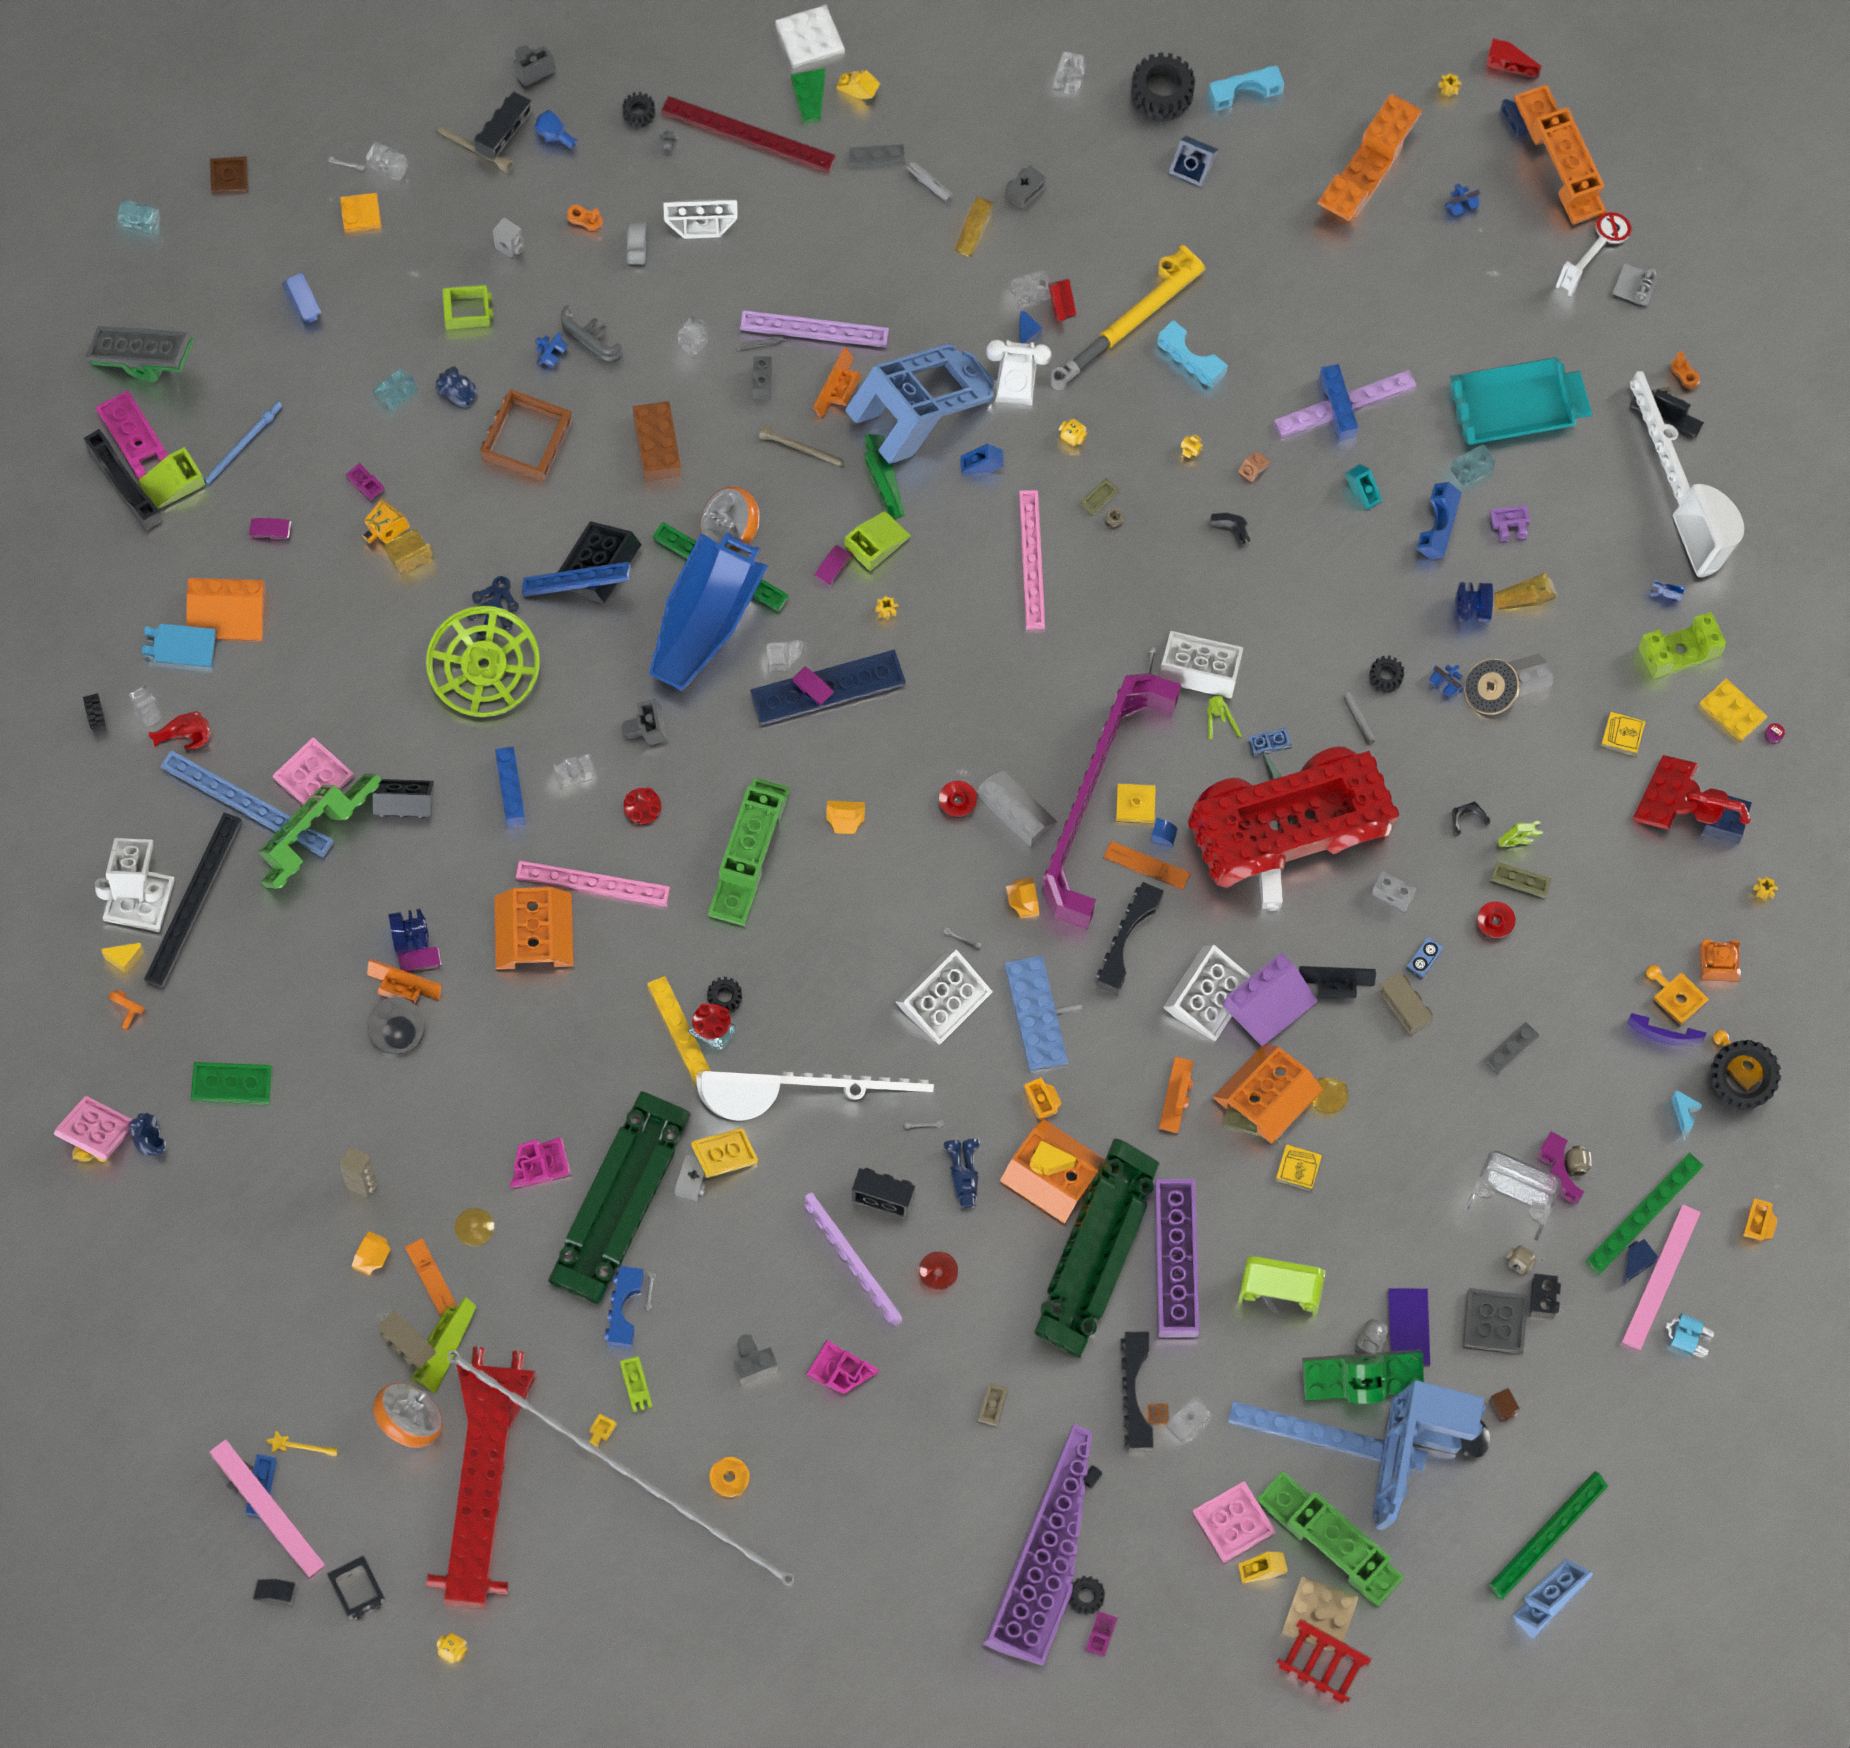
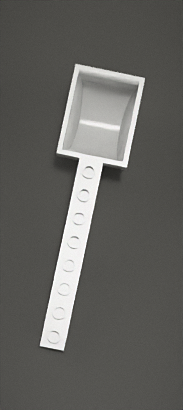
M1643 371L1636 372L1630 381V387L1635 394L1636 402L1641 409L1643 419L1649 429V434L1652 436L1655 449L1666 471L1667 479L1679 503L1672 516L1698 577L1709 576L1724 565L1743 538L1744 523L1742 516L1735 504L1719 490L1704 484H1695L1690 489L1673 447V443L1678 437V431L1672 425L1664 424Z
M698 1071L696 1076L698 1093L703 1103L713 1113L731 1120H749L764 1113L775 1101L780 1083L844 1087V1093L850 1099H860L863 1097L866 1088L933 1092L934 1084H929V1080L917 1079V1083H909V1079L898 1078V1082H890V1078L878 1077V1081H871V1077L859 1076V1080H852L850 1075H840V1079L832 1078V1074H820V1078L812 1077L813 1073H801L800 1077L793 1076V1072H781V1075ZM853 1084L859 1086V1092L856 1095L850 1093V1087Z

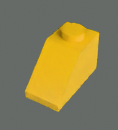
M1041 1141L1030 1161V1167L1038 1174L1050 1175L1073 1168L1076 1164V1157Z
M1268 1551L1238 1563L1242 1583L1270 1579L1288 1572L1283 1552Z

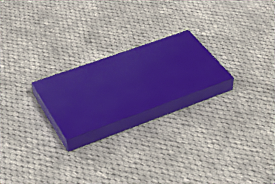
M1388 1288L1390 1351L1421 1349L1423 1353V1367H1430L1428 1289Z

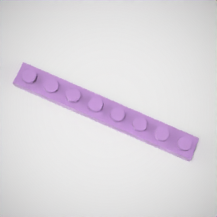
M743 311L740 330L885 348L887 347L889 328L751 311Z
M1407 370L1348 392L1353 412L1416 388V383L1410 371ZM1327 400L1276 419L1274 424L1281 438L1333 420L1330 401Z
M812 1192L807 1194L804 1206L810 1214L813 1213L817 1219L815 1221L820 1229L824 1228L826 1230L830 1243L832 1245L836 1244L843 1260L847 1259L850 1263L849 1268L855 1276L858 1275L862 1280L860 1283L864 1290L871 1292L875 1305L877 1307L881 1306L884 1310L883 1315L889 1323L892 1322L894 1326L900 1324L902 1316L814 1194Z

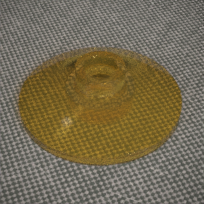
M470 1208L463 1211L455 1222L457 1238L468 1246L485 1244L494 1232L492 1217L488 1212L479 1208ZM473 1222L478 1224L475 1228H472L470 1225Z

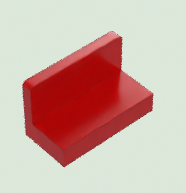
M1064 279L1048 283L1055 319L1063 321L1066 320L1065 317L1076 315L1070 280Z

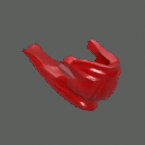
M194 711L175 717L161 730L153 733L149 732L148 737L154 741L153 745L155 747L158 743L170 738L187 737L192 739L193 742L184 745V749L193 750L205 745L210 738L211 732L209 731L210 725L207 719L203 718L200 712Z

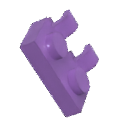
M1527 505L1490 509L1493 529H1499L1501 542L1508 541V527L1517 526L1519 540L1527 538L1526 534H1528L1526 525H1530L1531 522Z

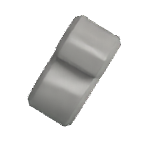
M630 221L628 223V264L644 265L646 263L647 223L645 221Z

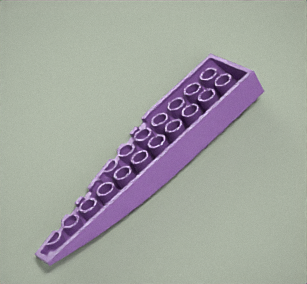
M1073 1424L983 1641V1645L1000 1653L1039 1665H1044L1073 1588L1075 1557L1078 1549L1077 1541L1083 1509L1082 1501L1085 1493V1481L1083 1478L1087 1475V1462L1092 1432L1081 1426Z

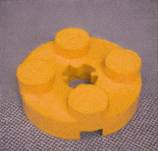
M724 1457L712 1466L709 1479L714 1492L722 1497L733 1498L741 1496L747 1489L750 1474L742 1460L736 1457ZM729 1472L735 1476V1479L731 1480V1482H727V1479H724V1475H728Z

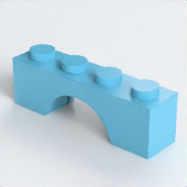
M1267 66L1262 70L1249 71L1240 76L1234 75L1225 80H1215L1209 84L1208 94L1216 111L1231 107L1234 96L1245 89L1257 90L1265 97L1283 93L1284 81L1278 66Z
M1174 320L1171 321L1158 334V345L1163 350L1171 353L1177 362L1184 364L1190 373L1197 375L1203 384L1209 385L1212 388L1226 375L1228 365L1215 354L1202 357L1191 353L1185 345L1187 331Z

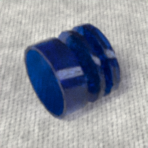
M1459 582L1455 596V610L1458 621L1464 620L1465 613L1467 621H1471L1473 613H1476L1477 622H1491L1493 611L1492 583H1479L1477 591H1474L1472 582L1468 583L1467 590L1465 582Z
M421 908L416 909L417 918H413L411 910H408V919L404 920L401 912L388 914L395 953L408 951V942H412L415 950H417V941L422 940L423 948H428V928Z

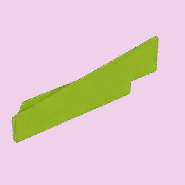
M467 1297L462 1299L459 1306L454 1307L451 1305L446 1308L426 1340L436 1353L420 1369L417 1368L410 1377L412 1382L434 1394L437 1393L450 1365L448 1353L452 1350H457L476 1309V1305Z

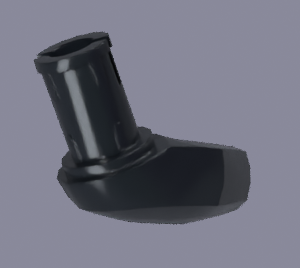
M1213 513L1211 515V524L1214 527H1227L1235 531L1240 545L1251 541L1246 529L1247 521L1244 517L1231 513Z

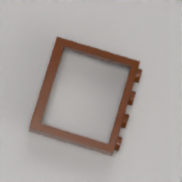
M510 389L508 395L502 399L501 409L497 410L493 426L490 425L487 431L488 437L486 441L481 443L482 459L544 482L573 420L572 411ZM514 404L560 420L538 468L492 451Z

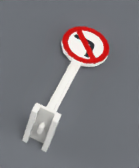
M1608 212L1598 218L1596 231L1600 238L1576 266L1570 262L1564 265L1556 288L1559 289L1563 286L1569 290L1568 296L1571 297L1576 290L1583 272L1582 270L1606 242L1622 243L1629 238L1632 229L1629 220L1625 216L1615 212Z

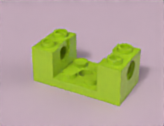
M1711 611L1694 617L1691 626L1664 636L1660 629L1642 635L1638 648L1652 678L1656 679L1722 656L1727 643ZM1681 646L1686 652L1678 653L1676 647Z

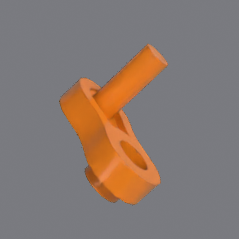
M572 205L567 212L569 222L581 225L589 231L599 230L603 221L597 208L588 211L580 205Z
M1680 351L1677 353V358L1671 362V372L1680 379L1683 387L1694 389L1699 385L1700 376L1691 368L1688 360L1684 358V352Z
M116 989L115 992H110L108 998L129 1009L121 1024V1027L128 1030L135 1014L142 1015L145 1007L126 998V993Z

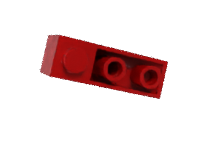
M1492 39L1486 66L1494 69L1508 70L1512 73L1526 74L1529 77H1539L1542 67L1539 63L1511 42Z

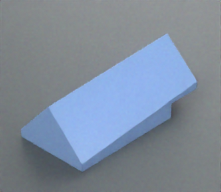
M1565 1559L1524 1596L1526 1604L1512 1615L1513 1618L1535 1639L1588 1583L1593 1573Z

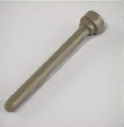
M442 126L436 128L438 133L475 152L474 143ZM497 156L494 161L485 157L496 163L499 169L505 173L511 170L514 163L508 157L500 158Z
M764 424L761 429L759 438L762 440L772 439L835 465H844V460L777 434L770 426Z

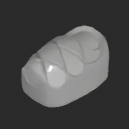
M1368 1320L1356 1340L1355 1352L1357 1354L1383 1352L1388 1335L1387 1325L1378 1320Z

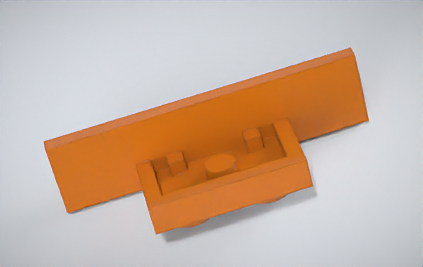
M846 347L843 348L826 383L823 385L814 403L813 408L820 418H824L831 403L846 406L861 378L859 371L848 370L854 357Z
M372 959L369 960L367 975L383 980L377 994L389 998H404L414 1004L420 995L439 1001L442 984Z
M1179 1057L1174 1058L1159 1130L1178 1134L1183 1108H1188L1190 1097H1186L1187 1090L1191 1091L1194 1079H1190L1193 1060Z

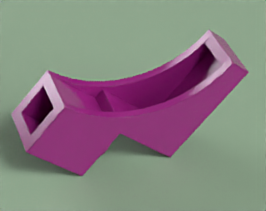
M1551 1131L1538 1153L1541 1161L1554 1165L1544 1185L1547 1186L1546 1188L1549 1191L1559 1193L1567 1201L1578 1204L1584 1191L1572 1182L1565 1169L1564 1150L1568 1140Z

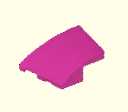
M558 1137L544 1143L534 1139L519 1145L517 1159L513 1167L515 1171L513 1179L510 1181V1187L530 1186L571 1175L563 1139Z
M826 1340L806 1375L841 1394H845L877 1374L879 1369Z

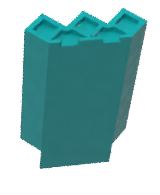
M1557 357L1450 376L1452 398L1456 401V413L1459 422H1462V435L1468 445L1576 426L1575 419L1592 416L1581 372L1565 373L1564 363Z

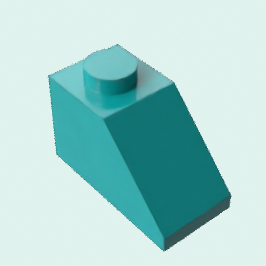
M1358 464L1345 472L1351 490L1366 509L1373 507L1383 500L1370 468Z

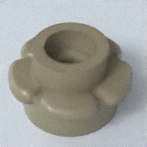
M1111 509L1107 512L1105 519L1108 524L1110 523L1111 526L1116 527L1123 523V513L1119 509Z

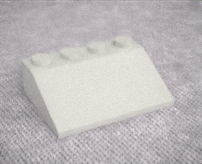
M1170 631L1159 677L1181 684V687L1232 699L1244 647Z
M1215 945L1203 946L1163 1008L1179 1021L1212 1041H1216L1232 1017L1223 1007L1226 996L1251 976Z
M948 949L895 1003L916 1025L940 1045L993 991L957 949Z

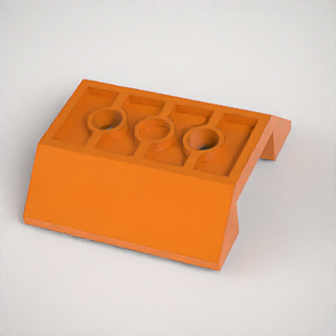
M554 887L512 888L494 896L496 970L515 969V963L554 962V967L574 966L572 893ZM530 903H535L538 905V908L535 911H530L527 906ZM531 939H536L539 941V944L536 947H531L528 945V942Z
M1265 1044L1213 1096V1099L1227 1110L1231 1106L1257 1125V1133L1273 1144L1320 1095L1323 1089L1311 1072L1278 1046ZM1278 1069H1282L1286 1073L1283 1076H1278L1275 1072ZM1252 1096H1258L1260 1101L1253 1103L1249 1099Z
M1043 1119L1033 1128L1013 1156L1000 1182L1060 1222L1066 1224L1093 1178L1099 1174V1164L1105 1161V1159ZM1041 1141L1076 1157V1164L1073 1168L1050 1175L1034 1172L1032 1167H1030V1161ZM1070 1172L1075 1173L1077 1179L1069 1181L1066 1175Z

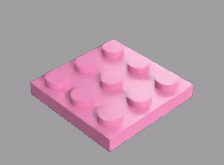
M315 738L308 741L273 775V779L302 805L323 784L336 785L341 789L354 777V773Z
M84 1096L55 1129L54 1135L106 1161L129 1135V1123L132 1119Z
M1245 1481L1193 1510V1514L1223 1563L1276 1533Z

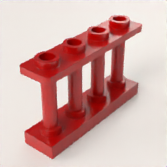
M1300 1618L1296 1627L1300 1628L1298 1630L1299 1635L1286 1659L1278 1658L1279 1668L1287 1673H1290V1671L1298 1674L1297 1678L1305 1683L1311 1681L1316 1684L1314 1688L1323 1693L1328 1691L1334 1694L1332 1698L1340 1703H1344V1701L1349 1702L1351 1698L1346 1695L1360 1667L1363 1668L1364 1665L1369 1666L1372 1658ZM1312 1635L1317 1638V1645L1302 1671L1293 1666L1292 1663L1306 1637ZM1330 1645L1335 1648V1655L1322 1679L1318 1680L1311 1676L1310 1673L1324 1647L1327 1648ZM1348 1655L1353 1658V1664L1340 1689L1336 1690L1329 1686L1328 1683L1342 1657L1345 1658Z

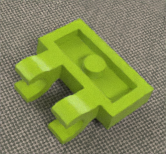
M1534 821L1532 824L1519 822L1514 824L1513 828L1506 831L1498 839L1499 847H1515L1518 844L1529 845L1533 842V839H1528V836L1539 837L1543 834V831L1535 829V827L1540 825V822Z

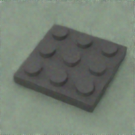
M1469 1288L1464 1347L1523 1354L1528 1295Z

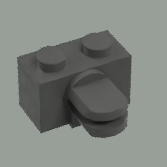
M523 45L515 50L516 60L513 62L516 77L525 87L556 71L554 57L545 46L531 50L527 45Z
M656 699L637 703L639 713L636 714L637 718L624 721L622 724V731L628 739L643 736L649 746L668 741L662 707Z
M749 1334L742 1335L738 1339L737 1347L742 1358L733 1361V1366L741 1386L778 1372V1364L771 1347L760 1351L755 1338Z

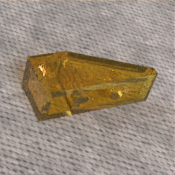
M976 197L955 248L956 252L969 257L973 256L993 214L994 202Z
M1546 572L1494 593L1499 610L1541 605L1558 598L1554 582Z

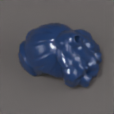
M455 366L448 368L444 373H440L439 379L436 380V391L439 394H445L455 405L468 407L477 398L478 392L475 384L468 377L459 375V371Z
M139 1113L137 1118L130 1121L129 1130L134 1145L140 1152L146 1155L158 1156L165 1151L166 1142L160 1137L159 1120H157L155 1115H150L149 1113Z

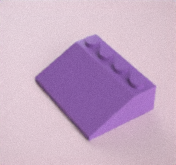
M1281 952L1228 994L1223 1007L1263 1047L1318 1001L1296 966Z

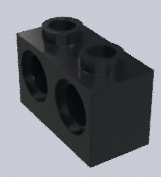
M1534 1273L1531 1284L1529 1317L1553 1319L1555 1314L1559 1313L1560 1302H1557V1294L1560 1295L1561 1283H1558V1276ZM1542 1284H1548L1551 1290H1544ZM1547 1303L1550 1309L1545 1310L1540 1304Z

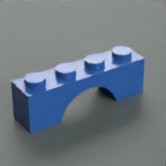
M1335 364L1321 367L1319 379L1323 392L1328 396L1331 404L1334 429L1338 442L1357 438L1359 428L1340 366Z
M1450 482L1434 484L1430 501L1435 510V523L1430 531L1421 532L1416 549L1429 559L1443 558L1445 556L1462 492Z
M514 746L495 749L507 828L526 825Z
M620 1266L619 1272H615L614 1284H617L616 1291L612 1290L611 1302L614 1303L613 1310L609 1309L608 1321L611 1323L610 1329L606 1328L604 1338L608 1342V1347L632 1350L635 1329L634 1325L624 1318L622 1309L630 1297L641 1294L644 1278L643 1269Z

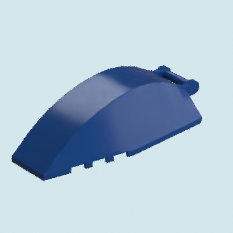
M726 532L720 544L704 534H700L666 600V608L662 617V625L658 634V641L653 654L649 675L681 691H684L735 632L768 568V565L755 561L761 548L757 546L754 548L731 537L732 534ZM729 543L751 555L747 558L726 548Z

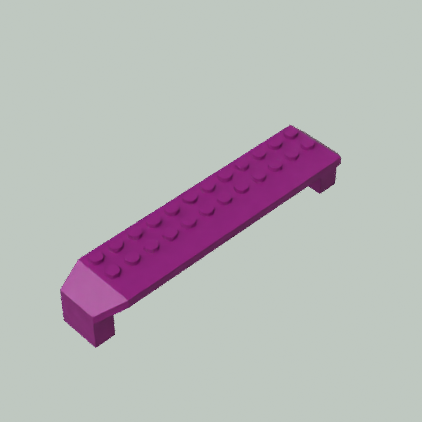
M1146 673L1126 675L1121 689H1118L1115 704L1110 709L1109 719L1104 724L1103 734L1098 739L1096 751L1092 754L1089 762L1090 766L1084 774L1082 786L1078 789L1076 801L1072 804L1070 816L1064 824L1062 836L1058 839L1056 851L1052 854L1050 866L1043 877L1042 887L1045 888L1044 896L1056 919L1088 930L1094 915L1096 899L1072 891L1063 866L1122 718L1146 707L1172 716L1179 700L1181 684Z

